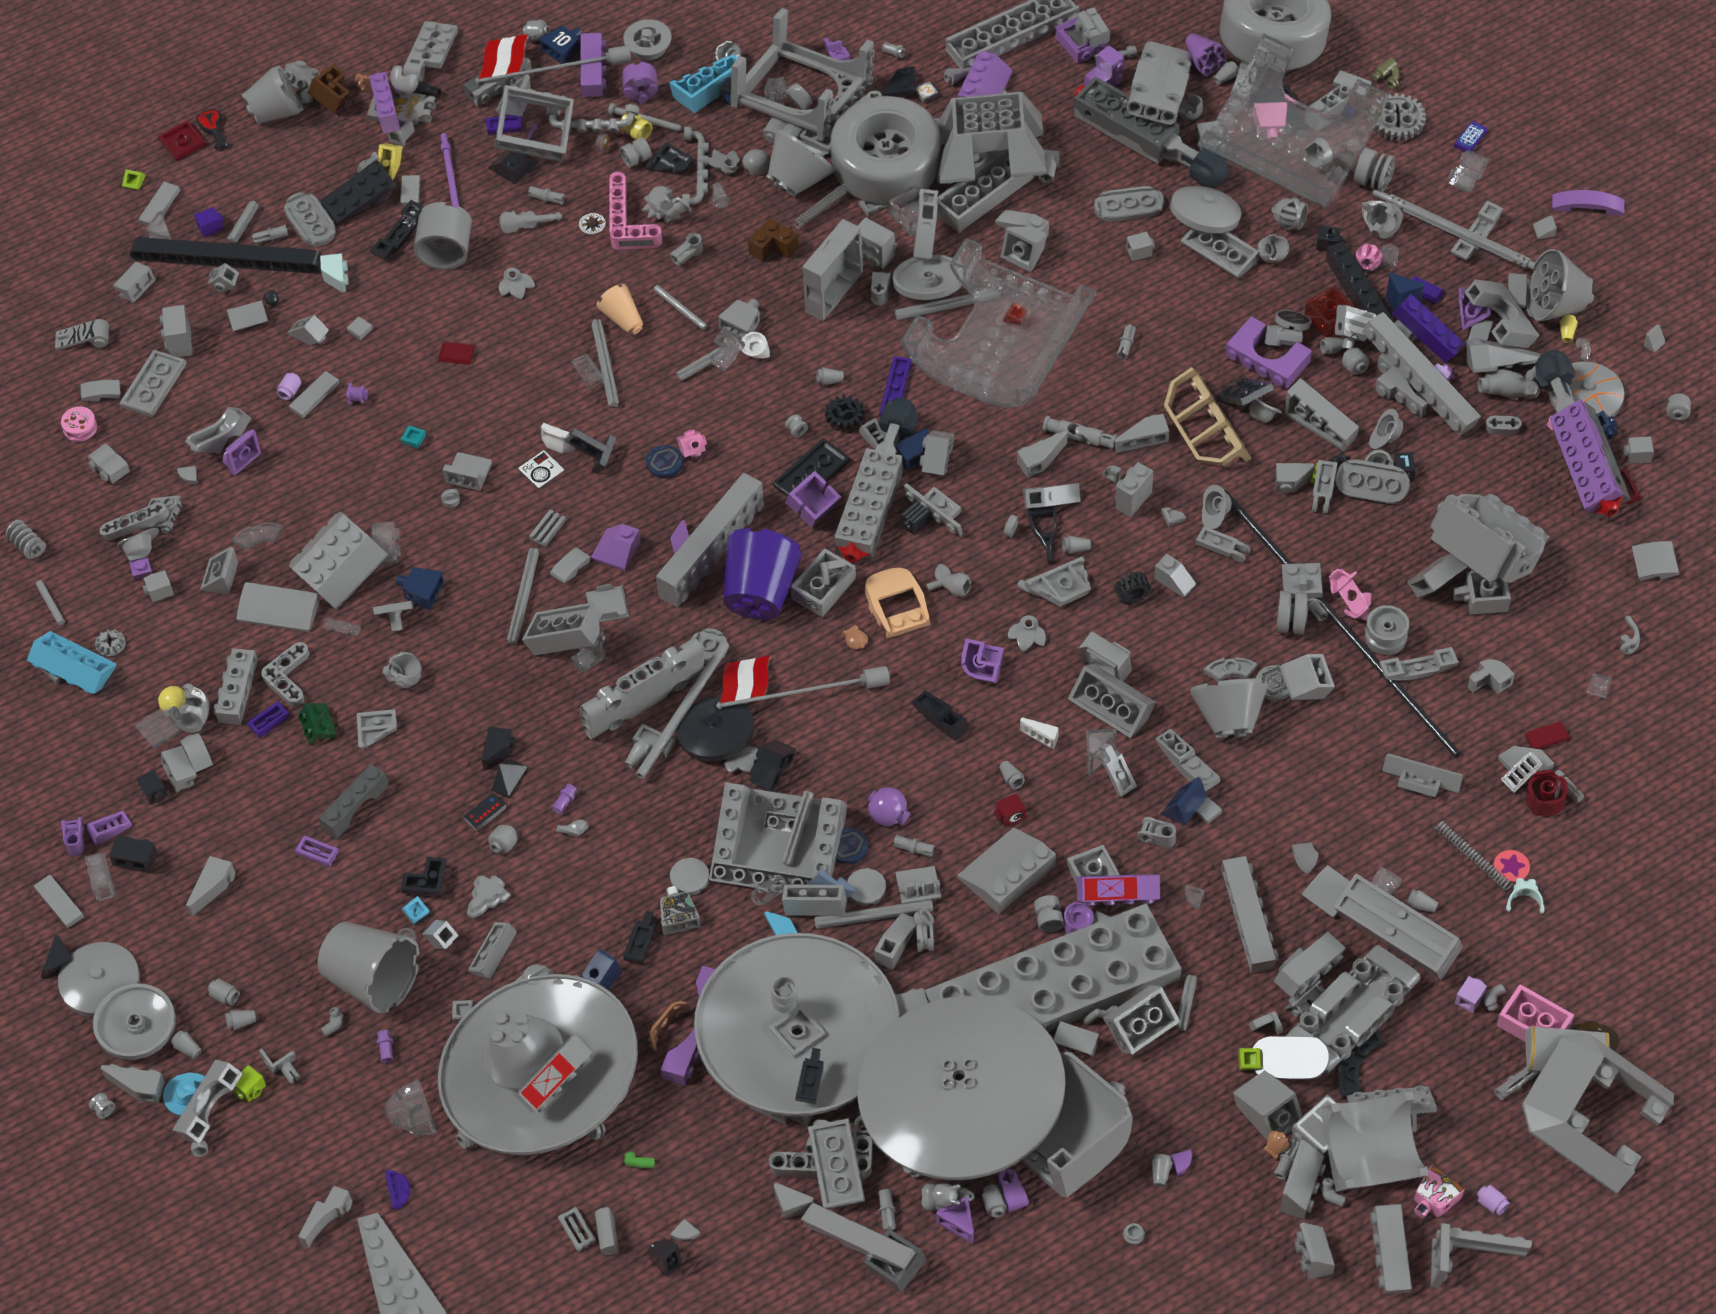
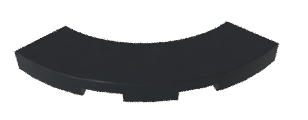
M1378 1029L1361 1046H1355L1351 1050L1349 1058L1340 1061L1337 1080L1342 1100L1355 1092H1362L1359 1083L1360 1067L1370 1053L1384 1046Z

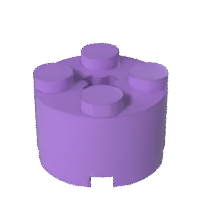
M640 62V64L634 65L632 63L624 68L622 76L624 96L643 104L656 95L658 91L657 74L651 64Z

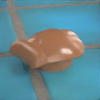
M857 625L842 632L847 645L852 649H862L868 643L867 635L859 630Z
M1272 1131L1267 1138V1145L1263 1149L1278 1160L1280 1155L1289 1148L1288 1139L1284 1133Z

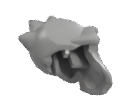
M665 186L653 187L651 192L644 198L647 204L642 211L649 212V219L657 217V219L663 218L664 222L669 223L673 219L680 218L681 213L690 212L692 209L682 198H674L671 189Z

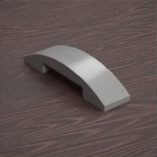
M1487 201L1479 211L1478 218L1469 230L1487 238L1500 217L1503 208ZM1459 239L1451 253L1467 261L1479 249V246L1464 239Z
M1452 647L1435 650L1433 655L1404 661L1393 658L1379 662L1383 674L1388 680L1419 679L1441 673L1457 666L1459 663Z

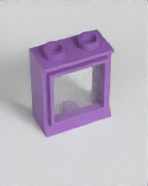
M1075 17L1056 26V39L1075 62L1079 64L1101 52L1107 47V43L1100 44L1094 48L1090 47L1088 42L1085 43L1081 31H1077L1075 27Z

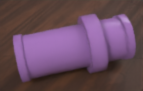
M567 784L565 789L560 791L559 798L551 807L552 810L562 815L569 802L574 800V795L578 791L577 788Z
M381 1030L377 1033V1046L380 1048L381 1062L390 1063L394 1061L392 1052L393 1038L390 1037L389 1030Z

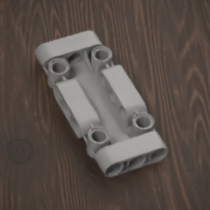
M1147 42L1144 45L1131 86V93L1126 108L1128 113L1163 124H1173L1176 121L1190 74L1191 53L1160 43Z
M692 638L679 646V651L676 647L668 648L663 652L662 658L654 657L620 677L616 682L615 688L609 685L598 691L597 698L594 697L580 705L582 726L586 735L593 739L608 729L615 730L623 724L625 719H632L664 700L671 691L677 692L685 688L688 681L700 675L704 669L703 649L696 638Z
M1376 945L1363 959H1357L1353 963V970L1350 973L1343 972L1312 1003L1309 1011L1301 1015L1300 1023L1285 1037H1313L1322 1041L1328 1047L1331 1054L1330 1066L1327 1071H1324V1074H1328L1341 1060L1349 1058L1351 1050L1355 1046H1361L1391 1016L1395 1006L1402 1004L1404 996L1421 980V977L1414 968L1383 947Z

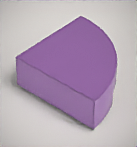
M1191 1150L1171 1155V1161L1177 1176L1184 1174L1189 1168L1192 1160Z

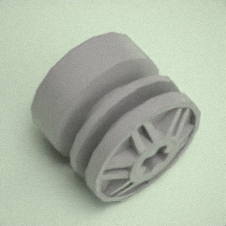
M1366 147L1357 163L1353 181L1356 184L1366 186L1372 180L1371 188L1376 189L1378 186V191L1384 192L1394 172L1395 156L1389 155L1387 158V154L1383 153L1378 160V152Z

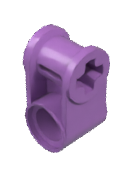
M82 817L72 821L61 820L63 841L67 852L72 856L82 854L85 849V831Z
M1012 1169L1002 1170L999 1174L998 1186L1003 1191L1007 1211L1011 1212L1028 1206L1029 1202L1026 1192L1022 1188L1016 1172Z

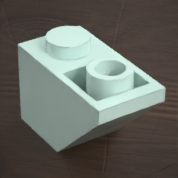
M342 253L320 256L323 280L342 293L346 292V285H349L345 271H348L347 261L343 260Z

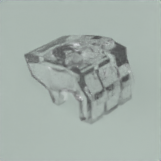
M1381 867L1371 883L1394 896L1396 889L1402 884V878Z

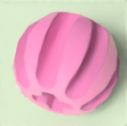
M1364 244L1359 247L1355 256V260L1360 268L1368 271L1377 268L1382 259L1381 250L1374 244Z

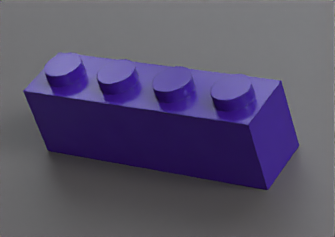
M1412 294L1402 301L1392 313L1445 363L1454 357L1465 344Z

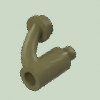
M1392 58L1387 59L1374 71L1375 74L1372 76V79L1374 81L1382 80L1392 72V76L1388 78L1386 84L1390 89H1396L1399 86V69L1396 61Z

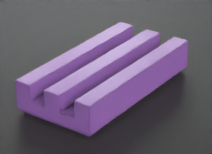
M304 835L295 849V854L330 868L332 861L336 859L335 856L339 854V849ZM305 843H308V844L313 845V846H315V847H318V848H320V849H323V850H326V851H328V852H331V854H328V853H325V852H323V851H320V850L317 849V848H312V847H310V846H307V845H305Z

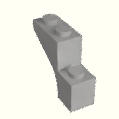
M228 407L215 424L189 435L185 442L197 453L220 454L229 436H242L251 417L239 408Z

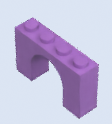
M1251 316L1226 344V356L1242 364L1245 368L1258 373L1261 377L1272 381L1275 385L1287 389L1311 362L1312 350L1296 342L1287 354L1281 358L1265 359L1259 356L1254 348L1265 337L1266 324Z

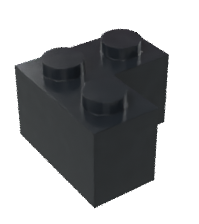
M778 740L760 746L756 753V763L750 770L751 778L749 782L769 791L777 788L783 770L792 764L796 748Z

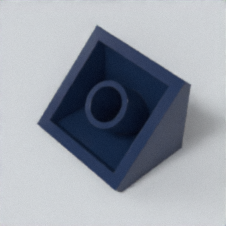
M1390 272L1386 299L1393 311L1410 294L1422 303L1423 283Z
M1196 777L1183 785L1160 814L1186 825L1207 798L1201 778Z

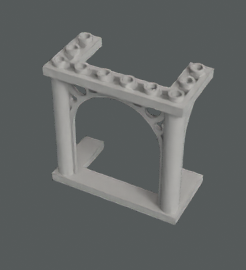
M781 8L773 19V44L746 75V58L740 56L732 65L731 106L738 108L741 104L815 132L817 133V139L823 141L827 135L831 134L838 118L872 84V70L874 67L872 60L875 50H873L874 42L867 40L859 49V56L852 60H838L787 41L788 10ZM781 56L827 73L835 80L838 86V93L835 99H833V91L826 89L818 99V106L811 110L790 108L750 92ZM846 82H851V83H852L850 86H844V85H842L843 83H846Z

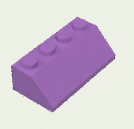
M979 51L961 87L958 98L1002 94L1013 73L1012 69L996 54Z

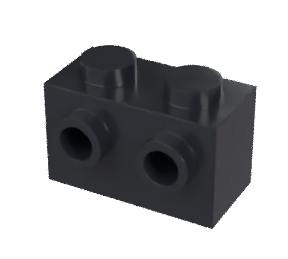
M116 836L109 857L113 866L151 872L158 852L154 842L150 840H137L129 836Z

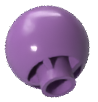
M884 787L880 788L878 792L874 790L867 799L870 801L868 805L869 814L879 825L893 826L898 823L902 826L911 814L906 810V798L895 788Z

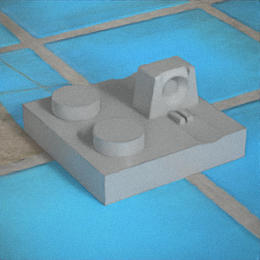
M1320 563L1282 564L1283 591H1290L1291 598H1295L1297 592L1307 593V598L1322 597Z

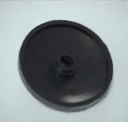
M718 696L706 698L691 705L677 727V737L681 748L695 759L711 762L725 760L740 753L749 744L754 734L753 717L745 704L731 705L718 709L716 705L721 701L722 697Z

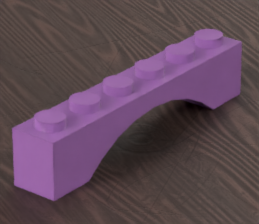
M702 966L696 981L699 997L704 985L715 969ZM695 1027L680 1045L667 1053L661 1068L662 1079L686 1085L687 1080L692 1078L694 1073L693 1065L700 1058L695 1039Z

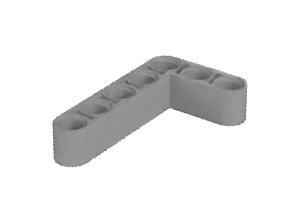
M859 1116L854 1123L853 1142L858 1165L865 1164L867 1166L865 1170H859L860 1178L863 1180L867 1179L872 1172L873 1140L867 1130L859 1129L860 1126L864 1125L862 1117ZM863 1144L868 1146L866 1150L858 1149ZM775 1152L769 1158L770 1171L775 1176L818 1178L813 1153ZM781 1161L784 1164L781 1167H775L774 1163ZM797 1162H803L805 1164L801 1168H796L794 1166Z

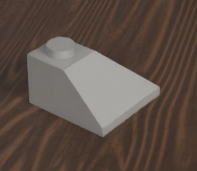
M1007 227L1000 257L1031 272L1044 250L1047 234L1034 227Z

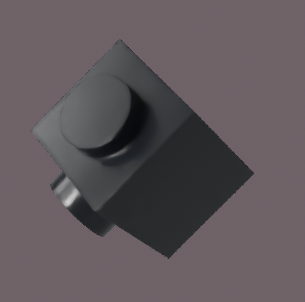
M1319 225L1316 250L1327 252L1328 246L1343 242V236L1340 235L1341 228Z

